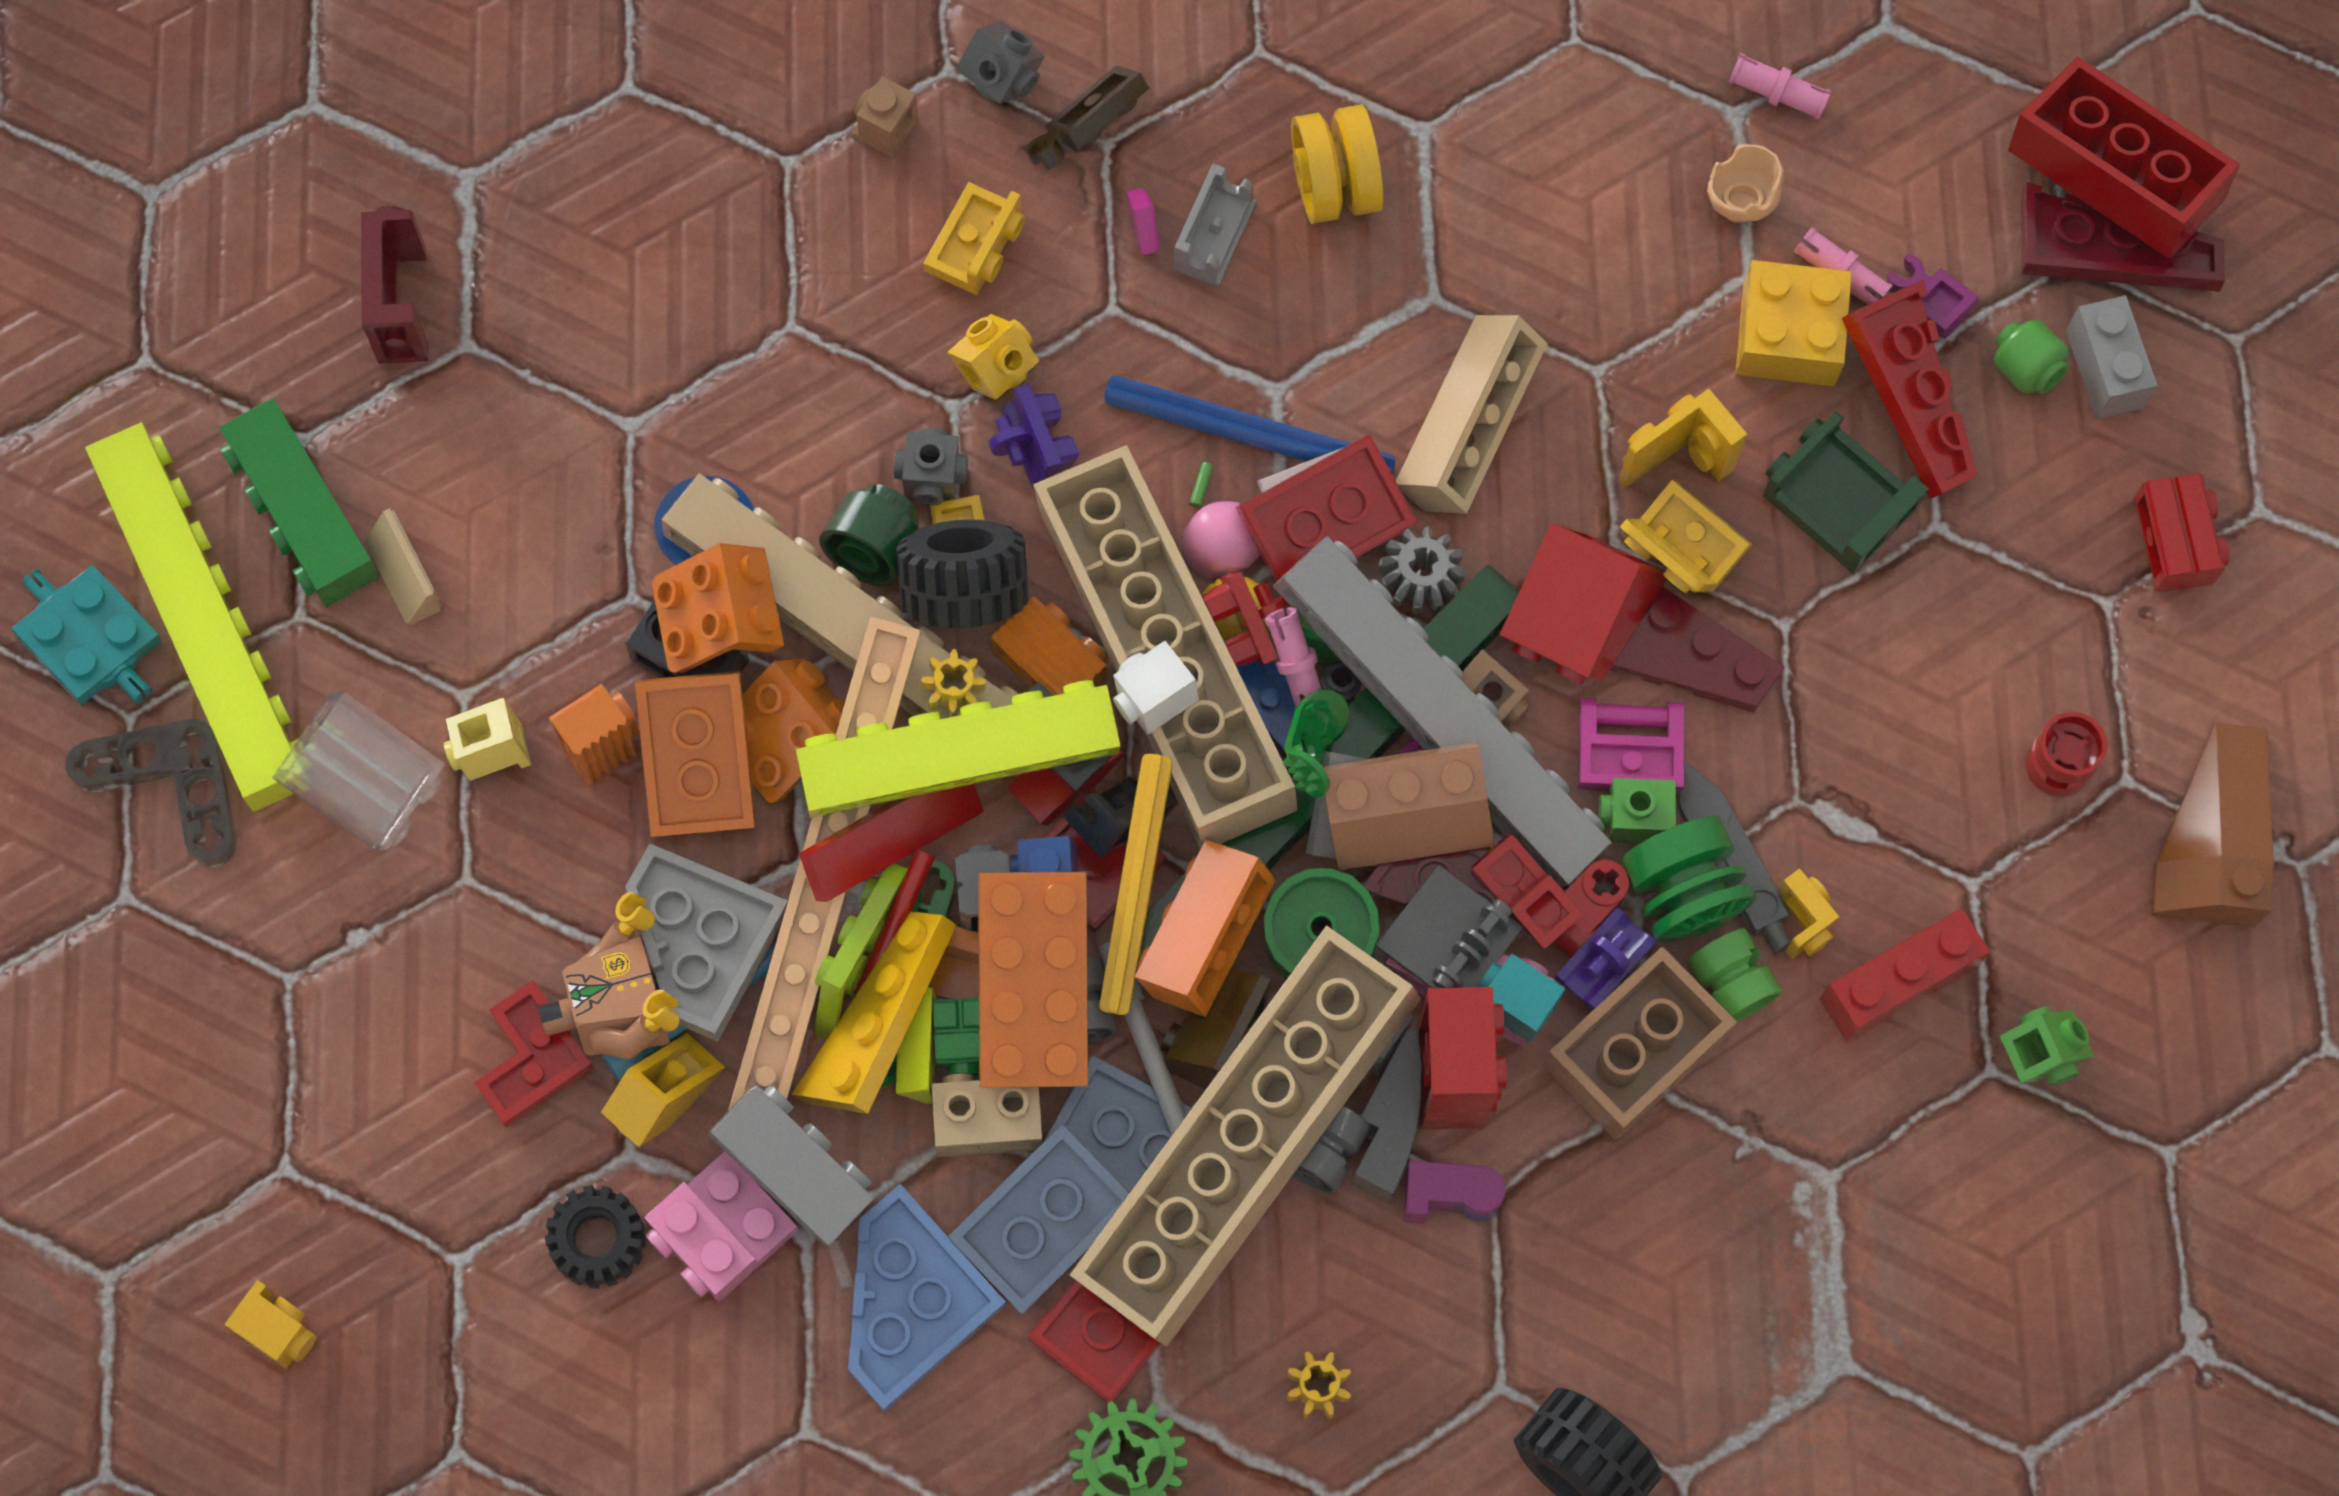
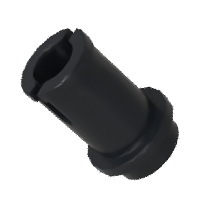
M1342 661L1329 664L1321 676L1322 689H1331L1341 694L1346 700L1347 705L1355 699L1362 685V682Z

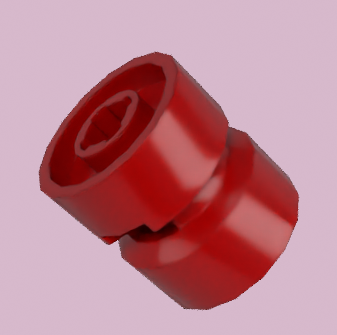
M2069 711L2057 714L2046 723L2026 754V770L2029 779L2039 790L2049 795L2064 797L2078 792L2088 783L2107 754L2108 741L2103 728L2095 719L2084 713Z

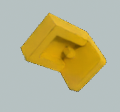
M1799 868L1784 879L1778 889L1784 905L1805 929L1791 940L1785 950L1791 959L1803 951L1810 957L1824 948L1833 940L1834 936L1830 931L1839 919L1838 914L1829 904L1830 896L1825 887L1814 877L1808 879Z

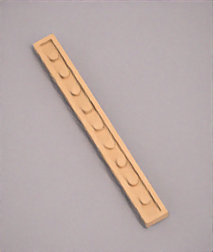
M870 616L837 729V741L857 737L858 728L871 724L887 723L889 730L893 729L919 640L920 630ZM871 805L813 817L803 851L869 814ZM801 859L729 1109L755 1085L763 1091L771 1085L788 1100L820 987L815 984V979L823 960L829 955L846 892L828 902L816 901Z

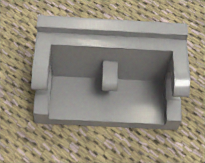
M1212 163L1174 247V270L1220 287L1257 205V200L1253 199V184L1248 179L1244 178L1240 186L1234 185L1226 179L1228 176L1226 169Z

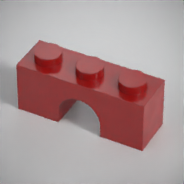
M1960 908L1829 983L1819 1000L1848 1043L1890 1019L1896 1011L1921 994L1931 989L1937 992L1977 969L1991 951L1964 910Z

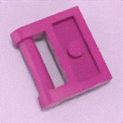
M1580 698L1578 710V788L1609 790L1613 778L1675 780L1676 793L1682 792L1684 788V704L1682 702H1667L1666 707L1597 704L1596 699ZM1597 724L1665 727L1666 737L1597 734Z

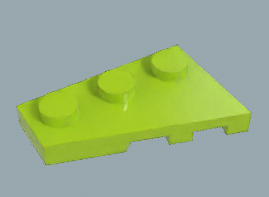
M894 863L884 869L880 878L872 876L869 879L861 896L860 904L864 907L859 916L854 917L850 915L842 927L837 942L841 945L835 958L827 955L823 960L815 979V984L821 986L814 1030L815 1035L827 1040L840 1020L843 997L851 1000L855 998L856 994L854 991L868 961V956L864 954L865 952L871 954L907 868Z

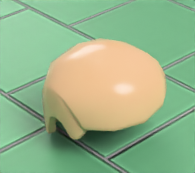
M1749 144L1736 146L1733 155L1723 163L1716 162L1712 169L1707 193L1713 209L1734 223L1758 221L1767 217L1777 208L1784 188V169L1778 155L1764 146Z

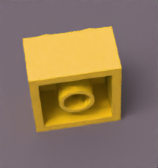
M1752 260L1743 283L1735 375L1835 387L1845 364L1847 329L1841 318L1848 315L1852 271Z

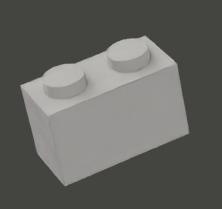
M2126 295L2078 306L2065 331L2096 420L2143 409L2158 385Z

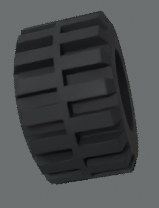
M952 520L915 530L898 542L899 546L896 547L901 610L912 620L942 628H973L1008 619L1022 611L1024 606L1028 604L1029 593L1025 539L1023 534L1013 530V527L984 520Z
M1556 1388L1514 1438L1516 1449L1525 1465L1556 1496H1647L1662 1478L1661 1469L1653 1454L1624 1423L1590 1398L1565 1388Z

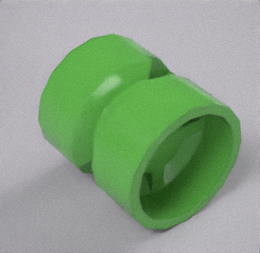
M1740 928L1719 937L1695 952L1687 960L1699 984L1702 987H1711L1713 990L1711 996L1737 1022L1766 1007L1783 993L1768 966H1758L1756 963L1761 953L1746 928Z

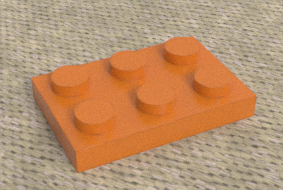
M740 671L636 680L635 692L651 837L755 828L756 821Z

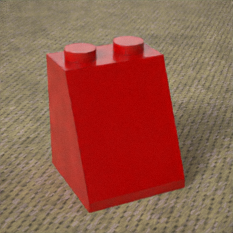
M1551 522L1499 635L1513 641L1514 645L1511 650L1529 660L1539 663L1541 657L1544 656L1559 663L1555 672L1572 681L1584 684L1586 677L1603 681L1667 580L1663 575L1665 570L1582 531Z

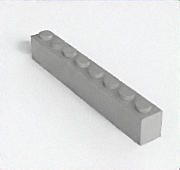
M1328 536L1325 537L1273 585L1275 590L1291 607L1298 610L1301 618L1424 750L1478 742L1491 822L1504 836L1508 833L1513 834L1543 871L1549 874L1560 887L1569 885L1611 843L1603 833L1605 826L1602 821L1588 808L1583 807L1580 809L1567 795L1570 792L1567 783L1550 769L1545 771L1532 757L1535 752L1530 743L1515 731L1510 733L1497 719L1499 712L1494 704L1482 694L1478 693L1475 695L1462 681L1464 674L1457 664L1447 656H1438L1426 643L1429 638L1425 630L1412 618L1407 617L1404 619L1391 605L1393 598L1389 591L1377 580L1371 579L1369 581L1356 567L1358 561L1352 551L1340 541L1334 543Z

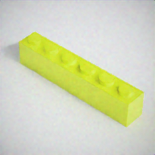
M1093 680L1079 681L1063 686L1064 694L1043 698L1042 691H1031L1013 696L1011 698L1012 705L992 708L989 701L978 702L961 707V715L940 719L939 712H931L909 718V726L889 730L887 723H877L858 728V736L837 741L836 734H823L805 740L806 747L796 749L809 816L810 818L1118 754L1120 741L1107 685L1095 687Z

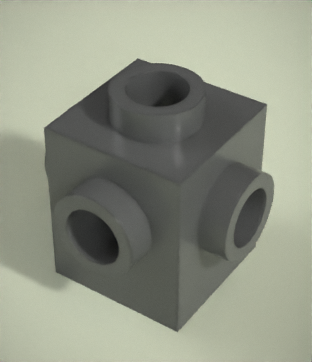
M999 21L976 30L955 69L976 85V90L983 97L991 101L1003 103L1017 97L1023 98L1033 90L1040 78L1037 70L1045 55L1032 46V40L1025 33L1009 28Z
M925 428L920 430L919 433L907 432L905 449H896L894 479L902 480L904 496L909 501L923 505H939L943 501L956 499L957 484H966L968 454H959L958 436L949 435L945 430Z

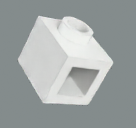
M1163 641L1146 654L1137 653L1129 657L1119 667L1118 672L1113 675L1117 696L1113 698L1116 708L1129 724L1137 721L1147 735L1199 701L1196 679L1166 641Z

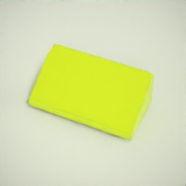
M927 987L897 1051L896 1094L925 1104H933L932 1084H934L933 1000H937L934 989Z

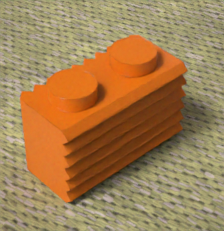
M1035 596L1032 597L1022 611L1009 618L1006 624L1002 625L991 636V648L994 655L999 657L1002 663L1006 664L1030 689L1039 681L1055 696L1064 694L1063 686L1071 683L1093 680L1094 686L1099 687L1107 679V665L1104 663L1107 659L1105 652L1090 637L1086 636L1081 641L1069 630L1068 627L1071 625L1069 618L1052 602L1044 606Z
M602 684L549 718L562 751L587 785H593L595 779L602 780L603 773L611 774L612 767L619 768L620 762L628 763L629 756H637L638 749L634 738L640 734V731L633 720L636 717L619 692L610 696Z

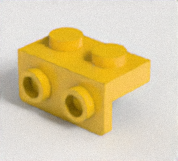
M968 182L923 263L924 272L974 295H978L985 281L992 283L998 275L1004 258L1000 253L1008 240L1014 242L1021 233L1026 219V215L1022 213L1021 195L1011 191L1006 199Z

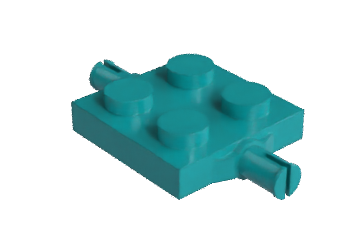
M93 565L70 583L58 589L45 578L39 569L31 571L33 579L27 574L22 584L31 591L40 603L34 611L11 629L14 636L74 700L82 706L99 691L119 684L136 704L144 701L141 693L147 699L152 692V688L134 670L141 658L161 643V639L153 627Z

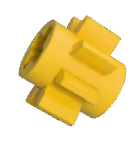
M952 649L950 658L942 662L931 657L929 667L934 673V677L925 676L921 678L920 688L933 690L928 708L932 710L940 705L943 708L949 709L950 717L956 715L957 709L965 705L977 703L972 691L981 692L986 687V679L981 677L973 678V674L978 667V660L974 658L966 663L958 658L956 649ZM947 678L949 681L954 682L961 678L963 680L962 690L955 686L947 690L944 689V679Z
M1309 1351L1305 1352L1304 1364L1306 1367L1302 1371L1296 1368L1288 1369L1287 1376L1291 1380L1298 1382V1386L1292 1389L1286 1398L1288 1401L1298 1399L1302 1401L1305 1405L1303 1417L1306 1419L1311 1415L1313 1409H1323L1327 1418L1331 1419L1334 1415L1332 1403L1335 1399L1341 1402H1349L1351 1394L1339 1387L1341 1382L1346 1381L1350 1377L1351 1371L1350 1369L1337 1371L1332 1365L1334 1361L1333 1352L1326 1356L1325 1361H1314L1313 1355ZM1317 1373L1321 1381L1330 1379L1332 1383L1328 1386L1326 1396L1321 1397L1317 1390L1307 1391L1306 1387L1309 1386L1311 1374Z

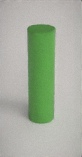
M1201 463L1189 503L1194 508H1201L1214 467L1211 463Z

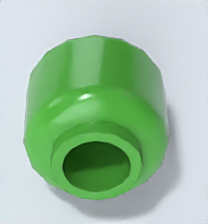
M2030 320L2022 325L2017 321L2012 322L2001 331L1995 340V344L1999 346L1994 356L1995 368L2019 391L2025 394H2031L2036 391L2040 394L2047 393L2064 378L2070 368V365L2067 363L2069 356L2068 346L2039 320Z

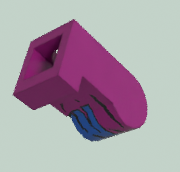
M1409 1161L1405 1177L1403 1222L1425 1224L1428 1210L1461 1211L1468 1218L1474 1220L1488 1219L1495 1215L1501 1207L1506 1192L1505 1182L1497 1171L1486 1166Z

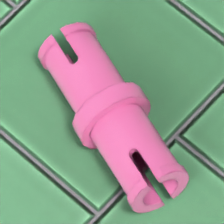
M1740 53L1728 81L1768 97L1767 103L1777 106L1778 102L1809 114L1819 120L1831 93L1828 89L1825 90L1792 76V70L1782 67L1780 71L1746 57L1742 53Z
M1811 227L1803 238L1818 248L1819 252L1803 241L1797 245L1793 252L1814 267L1852 271L1850 293L1866 305L1881 299L1868 290L1867 285L1883 297L1887 295L1893 286L1858 262L1859 255L1850 250L1846 253L1816 231L1817 229Z
M1288 607L1286 610L1287 616H1285L1284 608L1270 613L1265 618V622L1269 626L1279 656L1275 662L1278 672L1286 677L1296 710L1298 704L1305 697L1318 689H1322L1314 666L1318 661L1316 652L1307 645L1298 618V610L1294 607Z

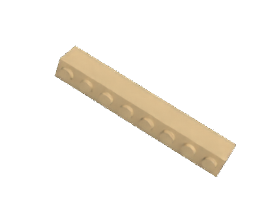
M699 473L661 519L663 535L691 556H695L719 543L765 548L779 619L853 673L870 616L914 628L901 619L903 613L891 601L882 596H879L876 600L860 589L862 584L852 573L842 567H837L833 570L819 560L821 555L814 546L800 537H796L794 541L778 530L780 525L770 514L758 507L751 511L737 500L739 496L736 491L718 478L711 482ZM920 626L918 628L920 636L900 707L913 716L939 712L940 719L949 718V709L943 708L940 705L932 710L928 708L933 690H924L920 687L922 677H934V673L929 667L930 658L934 657L942 662L950 658V653L942 648L944 643L934 632L924 626ZM961 656L959 658L964 660L966 663H968L971 660L965 656ZM979 665L973 674V678H983L986 675ZM945 678L944 689L947 690L955 686L962 690L963 680L959 678L957 681L951 682ZM987 680L984 691H972L977 703L989 701L992 708L1012 705L1011 698L1018 695L1016 691L1007 686H1002L999 689ZM960 709L956 710L955 716L961 715Z

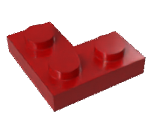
M534 980L489 1009L491 1015L517 1050V1053L474 1081L505 1128L511 1126L594 1068L569 1030L546 1037L538 1006L549 1002Z

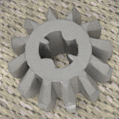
M1429 525L1423 529L1421 538H1417L1407 528L1402 533V543L1390 540L1386 545L1388 556L1380 559L1378 568L1380 572L1386 575L1382 578L1381 584L1388 591H1396L1393 598L1395 606L1403 605L1407 600L1413 601L1412 612L1415 615L1421 612L1422 605L1425 602L1436 613L1441 610L1442 598L1452 600L1459 592L1456 584L1464 582L1466 571L1458 566L1463 559L1461 549L1448 550L1451 542L1449 534L1441 536L1437 541L1431 539L1432 529ZM1415 565H1424L1423 571L1429 567L1431 573L1427 576H1421V570L1419 569L1417 573H1414L1413 568Z

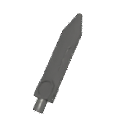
M1684 761V788L1681 793H1678L1680 811L1687 822L1707 816H1719L1722 819L1735 851L1717 867L1741 865L1747 876L1738 885L1749 884L1752 886L1757 897L1756 902L1739 914L1743 923L1748 925L1753 936L1764 933L1774 953L1786 950L1791 942V938L1782 923L1787 920L1789 914L1784 907L1781 895L1721 789Z

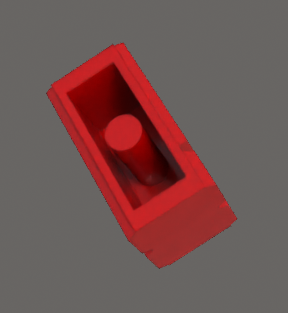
M2200 473L2178 476L2174 479L2169 477L2144 482L2134 496L2155 591H2170L2183 587L2192 588L2215 583L2225 570L2224 566H2227L2229 563V548L2224 536L2217 537L2213 519H2216L2218 515V502L2214 490H2206L2203 475Z

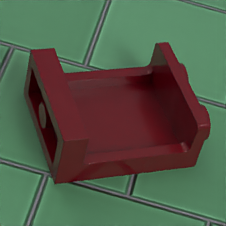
M383 206L374 212H361L362 327L378 364L428 361V341L413 303L398 304V264L405 261L426 260L427 249L413 211L404 210L397 206Z

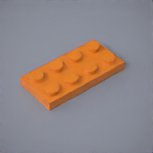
M1086 872L978 873L979 1087L1088 1086Z

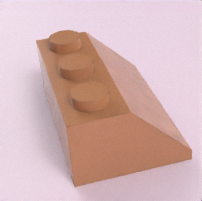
M1478 742L1322 766L1330 780V788L1325 793L1339 870L1495 846Z

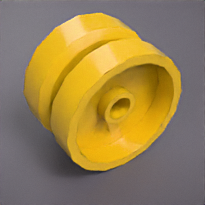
M1363 104L1336 109L1332 117L1331 131L1325 118L1319 112L1293 117L1291 121L1294 169L1302 202L1310 223L1316 224L1338 219L1342 211V195L1346 206L1354 216L1382 211L1383 183L1379 155L1372 124Z

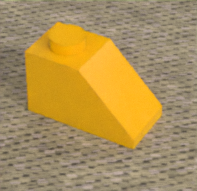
M686 1033L627 1069L601 1113L624 1136L628 1137L638 1147H641L669 1129L719 1077L725 1066L692 1036Z

